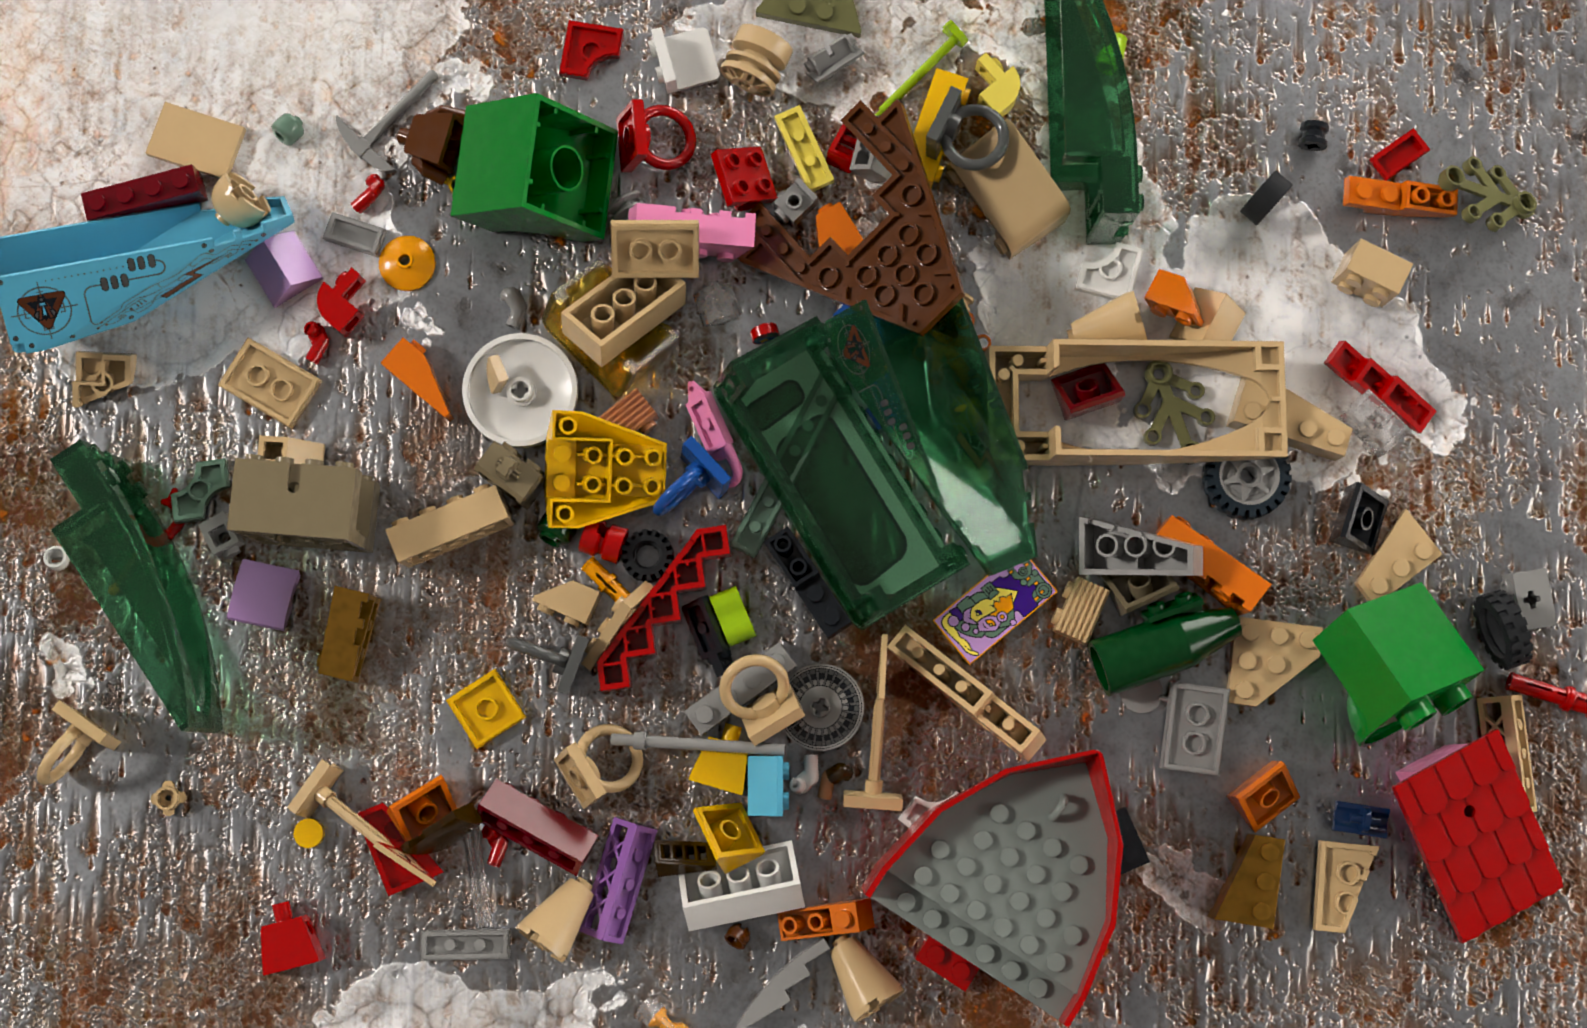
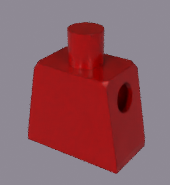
M290 901L272 905L275 923L261 926L260 929L263 976L326 959L308 914L293 918Z

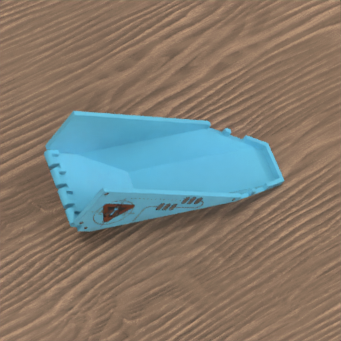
M285 196L265 197L271 211L255 226L249 228H239L231 224L226 226L215 216L217 213L215 209L202 210L200 202L1 236L0 308L13 351L16 353L26 352V354L44 351L136 321L295 223L293 213Z

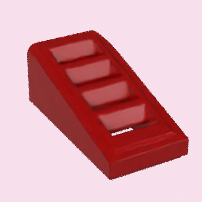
M842 124L827 151L826 162L828 165L846 173H851L852 171L849 169L854 150L842 146L841 143L855 149L857 139L846 135L848 133L855 136Z

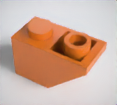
M1159 269L1144 297L1151 308L1150 311L1162 318H1165L1166 315L1173 317L1177 322L1185 326L1194 324L1202 327L1204 320L1193 291L1185 277Z

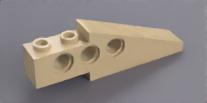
M907 625L900 630L887 646L892 653L984 730L989 731L1027 762L1031 760L1047 740L1041 730L995 696L990 689Z

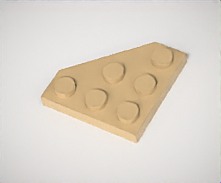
M1238 616L1242 634L1231 641L1227 689H1230L1228 703L1256 707L1319 658L1320 651L1312 640L1323 631L1322 627Z

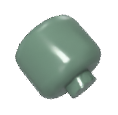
M284 113L271 126L277 139L288 146L293 145L304 134L302 120L298 116H293L289 113Z

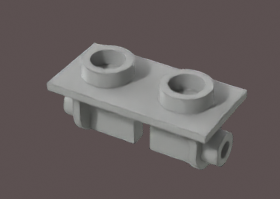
M852 33L848 35L843 34L829 44L832 54L829 55L826 48H822L807 58L808 61L804 63L808 71L806 74L819 84L831 79L834 73L842 68L854 64L857 58L865 53L854 45L857 41Z

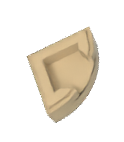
M498 354L489 356L487 360V379L491 394L500 393L509 379Z

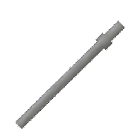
M634 732V735L612 733L610 738L611 745L633 746V749L646 750L647 747L786 755V744L761 742L754 746L752 742L649 736L647 732Z

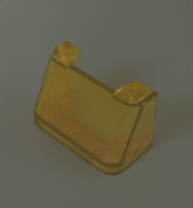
M597 259L551 293L542 315V321L548 332L612 395L620 397L676 344L679 336L670 325L660 323L603 367H600L562 333L561 312L612 275V268L600 259Z

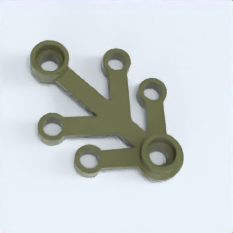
M1471 156L1463 162L1462 168L1467 175H1475L1481 184L1465 179L1463 171L1455 165L1448 166L1439 174L1438 185L1444 191L1459 189L1485 198L1477 204L1468 205L1462 210V218L1467 223L1472 224L1482 217V213L1497 204L1508 207L1502 213L1495 212L1486 219V226L1492 232L1502 229L1506 222L1515 216L1520 219L1529 218L1534 214L1537 207L1535 197L1527 191L1518 192L1507 177L1506 171L1502 166L1494 165L1486 172L1481 160L1475 156ZM1496 184H1500L1505 193L1501 192Z
M1150 362L1144 373L1148 385L1141 401L1134 406L1133 414L1137 419H1146L1151 414L1152 408L1150 405L1158 390L1163 401L1151 428L1143 435L1144 442L1149 446H1155L1161 441V432L1169 416L1180 443V448L1199 444L1197 441L1191 440L1181 412L1195 418L1202 427L1211 425L1215 420V414L1211 409H1202L1174 396L1171 386L1185 391L1187 397L1193 401L1199 400L1204 395V386L1199 382L1192 383L1175 375L1173 368L1168 362ZM1155 370H1160L1163 373L1162 379H1157L1154 376ZM1191 387H1197L1200 390L1199 396H1194L1191 393ZM1138 406L1146 407L1147 414H1139ZM1202 413H1207L1210 416L1209 422H1204L1201 419ZM1154 432L1157 435V441H1150L1148 433Z

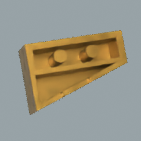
M334 586L328 622L324 633L323 649L320 651L316 666L319 667V674L351 682H359L381 601L380 598L368 593Z
M1247 834L1231 866L1232 869L1225 884L1223 883L1219 891L1220 894L1207 917L1274 929L1285 839Z

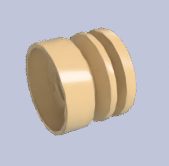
M742 24L732 41V46L735 50L727 52L726 60L722 62L720 72L728 81L742 90L758 96L770 97L774 94L776 84L781 79L778 71L786 68L793 54V49L787 41L768 29L753 24Z

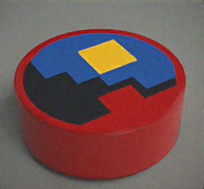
M772 322L760 324L750 331L754 344H765L774 341L780 336L777 324Z

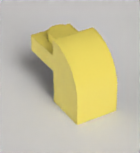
M985 53L977 60L975 70L990 86L979 94L977 104L991 107L1004 117L1010 112L1016 102L1020 90L1019 74L1014 66L1004 72L1000 61L995 57L991 58Z

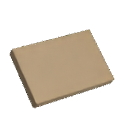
M164 102L145 153L149 157L180 167L192 164L200 173L220 179L224 173L227 172L229 174L231 172L246 129L240 125Z
M611 220L612 278H699V220Z
M248 337L218 386L293 430L321 385L322 380Z

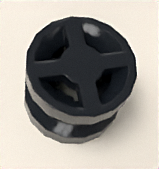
M1319 120L1303 121L1300 126L1302 137L1298 141V146L1308 151L1325 150L1327 148L1325 135L1329 132V124Z

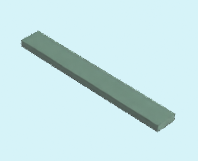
M836 345L833 347L729 545L756 559L792 487L796 483L827 424L829 416L853 374L851 371L854 372L858 363L850 359L845 360L844 356H842L843 349L839 347L838 350ZM824 377H826L835 394L822 418L816 419L813 422L811 420L804 421L802 424L803 429L795 434ZM823 395L817 396L816 404L819 407H824L827 404L826 397ZM780 461H782L788 473L790 474L789 477L786 471L780 470L777 473L775 472Z

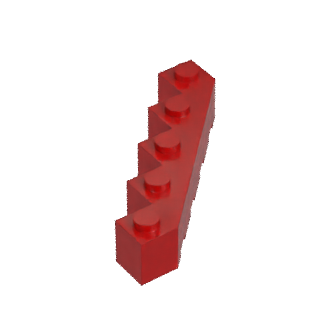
M726 525L696 529L681 552L678 553L665 570L663 576L653 586L632 617L628 619L613 642L598 659L597 669L600 691L610 692L632 688L629 659L657 655L654 626L682 622L678 594L707 590L703 561L731 557Z

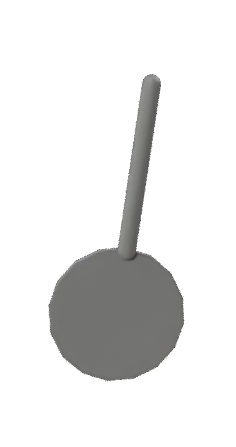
M1159 679L1120 693L1122 703L1127 709L1135 713L1144 714L1151 712L1159 706L1161 701L1168 703V697L1163 695V688Z

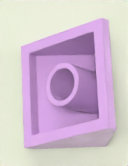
M294 231L273 235L257 245L245 259L274 308L324 279Z

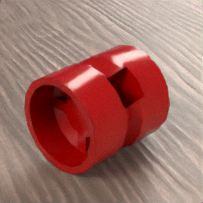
M604 520L587 525L582 532L578 551L591 556L599 553L601 559L618 564L622 555V546L625 545L629 535V529L615 524L608 527Z

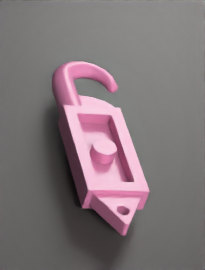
M689 381L686 408L705 450L717 461L727 459L732 470L729 488L736 487L742 479L743 469L732 443L734 441L711 391H705L695 381Z

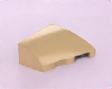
M77 351L76 380L72 381V407H81L133 384L137 354Z

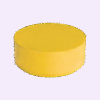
M303 819L294 828V839L303 848L316 847L324 840L325 828L317 819Z

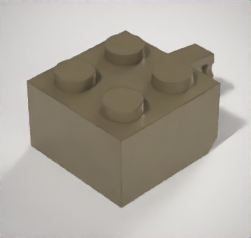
M493 441L477 462L474 470L483 479L492 485H496L505 495L528 510L544 489L545 479L543 476L545 472L528 458L525 462L520 460L522 456L505 441L502 445Z

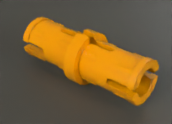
M594 556L581 567V570L599 586L598 590L601 593L605 592L615 602L621 596L626 598L631 594L617 580L618 576L615 573L610 574Z

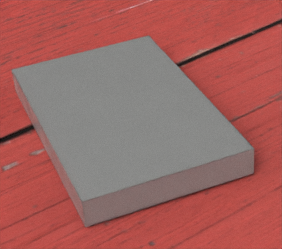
M1170 681L1159 768L1219 776L1230 689Z

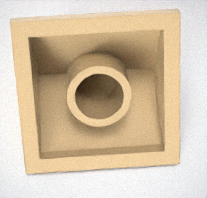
M1195 287L1193 294L1204 320L1202 327L1194 324L1185 326L1176 322L1169 338L1173 340L1232 341L1246 313L1227 293Z

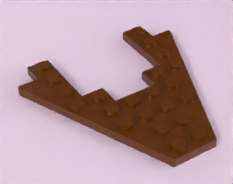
M896 99L877 117L860 100L840 121L892 174L872 195L889 215L849 255L835 240L829 237L809 256L761 202H758L748 212L756 213L754 248L737 259L748 267L924 336L965 296V292L904 105Z

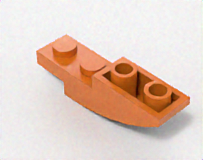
M1350 175L1344 178L1343 206L1361 208L1363 213L1378 215L1457 216L1458 189L1444 191L1439 185L1409 180L1403 183Z

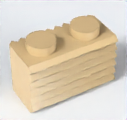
M1081 577L1075 578L1073 582L1068 581L1062 597L1066 598L1062 609L1056 608L1051 619V623L1055 625L1052 631L1082 645L1088 644L1110 590Z

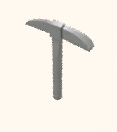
M429 70L364 137L361 136L359 138L336 115L338 129L350 146V149L376 170L386 174L396 173L397 171L372 150V145L438 79V74L434 70Z

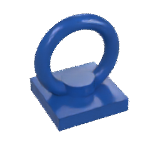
M693 436L683 443L680 456L681 460L687 465L685 468L686 472L669 486L655 502L653 513L656 516H663L674 509L697 486L703 488L706 485L718 499L728 491L731 477Z

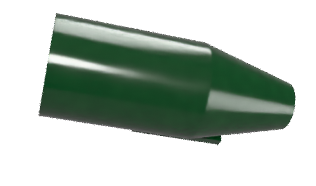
M1192 592L1179 593L1175 596L1174 600L1165 603L1164 601H1157L1147 606L1148 609L1139 611L1145 622L1088 642L1091 662L1102 689L1110 697L1194 667L1242 634L1241 624L1235 610L1232 607L1203 610V598Z

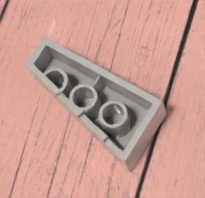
M1079 516V575L1203 576V546L1091 517Z

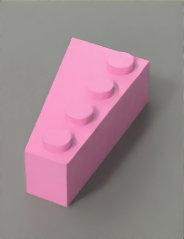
M636 203L628 212V220H699V258L713 256L717 257V260L720 262H733L736 258L754 248L756 213H745L743 218L731 217V211L720 210L719 213L704 215L700 208L682 209L681 212H676L675 206Z

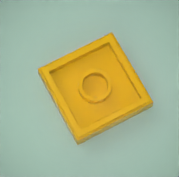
M496 668L446 700L476 749H480L527 718Z

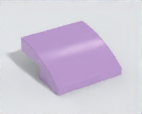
M243 559L232 591L227 619L285 631L293 608L292 599L301 576L299 570Z

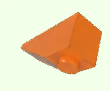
M402 337L381 361V364L445 419L451 422L454 417L432 365L424 355L427 350L416 340L413 339L410 343Z

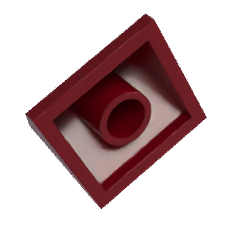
M1106 363L1091 365L1051 379V384L1065 421L1117 404L1125 396L1124 389Z

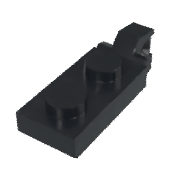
M705 595L682 606L681 609L702 660L706 659L709 665H712L716 676L721 677L725 670L733 663L732 654L708 595Z

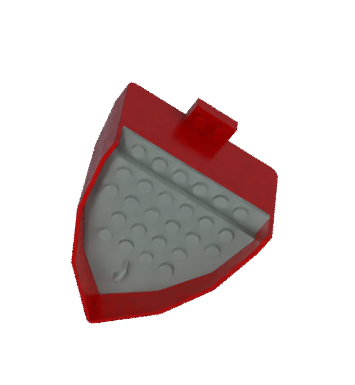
M1089 750L1006 768L925 811L876 862L861 889L867 897L876 900L928 934L914 957L917 961L965 992L979 969H981L1058 1019L1066 1027H1070L1087 998L1115 929L1117 919L1123 841L1103 754L1099 750Z

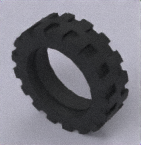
M1501 589L1476 597V601L1473 603L1475 607L1473 616L1476 618L1475 626L1476 629H1479V638L1481 642H1484V648L1487 654L1491 655L1492 661L1495 664L1498 663V667L1504 670L1529 663L1533 657L1531 653L1533 651V644L1530 642L1532 637L1526 626L1528 625L1525 617H1522V611L1519 605L1515 604L1514 598L1511 595L1508 596L1507 592L1501 591Z

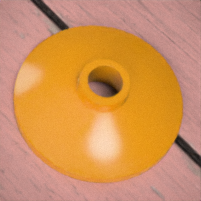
M406 235L391 240L383 248L379 257V270L383 279L391 287L400 291H413L423 287L432 278L436 267L435 255L431 247L424 240L415 236ZM403 257H410V262L407 265L401 264Z

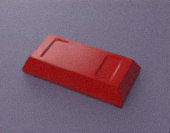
M1413 128L1371 157L1369 161L1383 180L1388 181L1429 152L1430 148Z

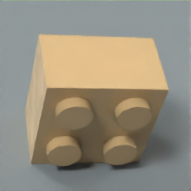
M1361 238L1344 254L1331 283L1337 285V289L1345 294H1355L1363 298V302L1372 307H1383L1399 295L1413 263Z

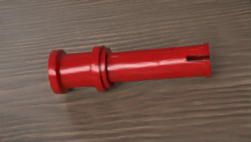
M1514 672L1509 673L1505 684L1506 690L1557 704L1562 711L1568 712L1572 710L1585 714L1587 718L1586 693L1576 691V688L1573 686L1561 688L1515 674Z

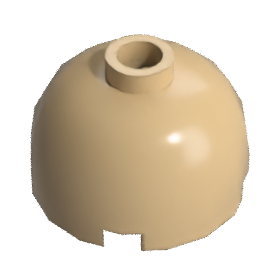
M234 172L224 173L213 187L211 198L213 207L217 212L215 216L226 226L230 224L239 228L255 226L271 211V208L263 195L258 198L254 194L255 186Z

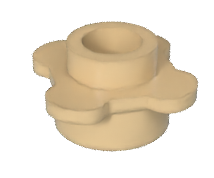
M173 781L163 782L162 787L151 796L152 804L163 810V814L166 816L174 815L175 809L179 804L185 803L187 800L186 793L180 792L175 787ZM168 795L171 796V800H170V801H167V799H166V797H167Z

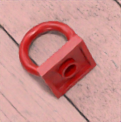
M632 99L616 118L621 172L632 173L642 161L657 169L674 170L684 166L694 154L696 148L695 129L688 117L674 107L653 105L644 109L642 99ZM665 116L673 119L680 125L685 135V146L677 157L664 159L650 152L648 148L651 141V132L649 125L646 123L651 118Z

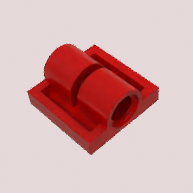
M761 146L717 149L710 154L727 207L734 206L735 211L742 212L752 209L758 202L762 204L772 203L778 198Z

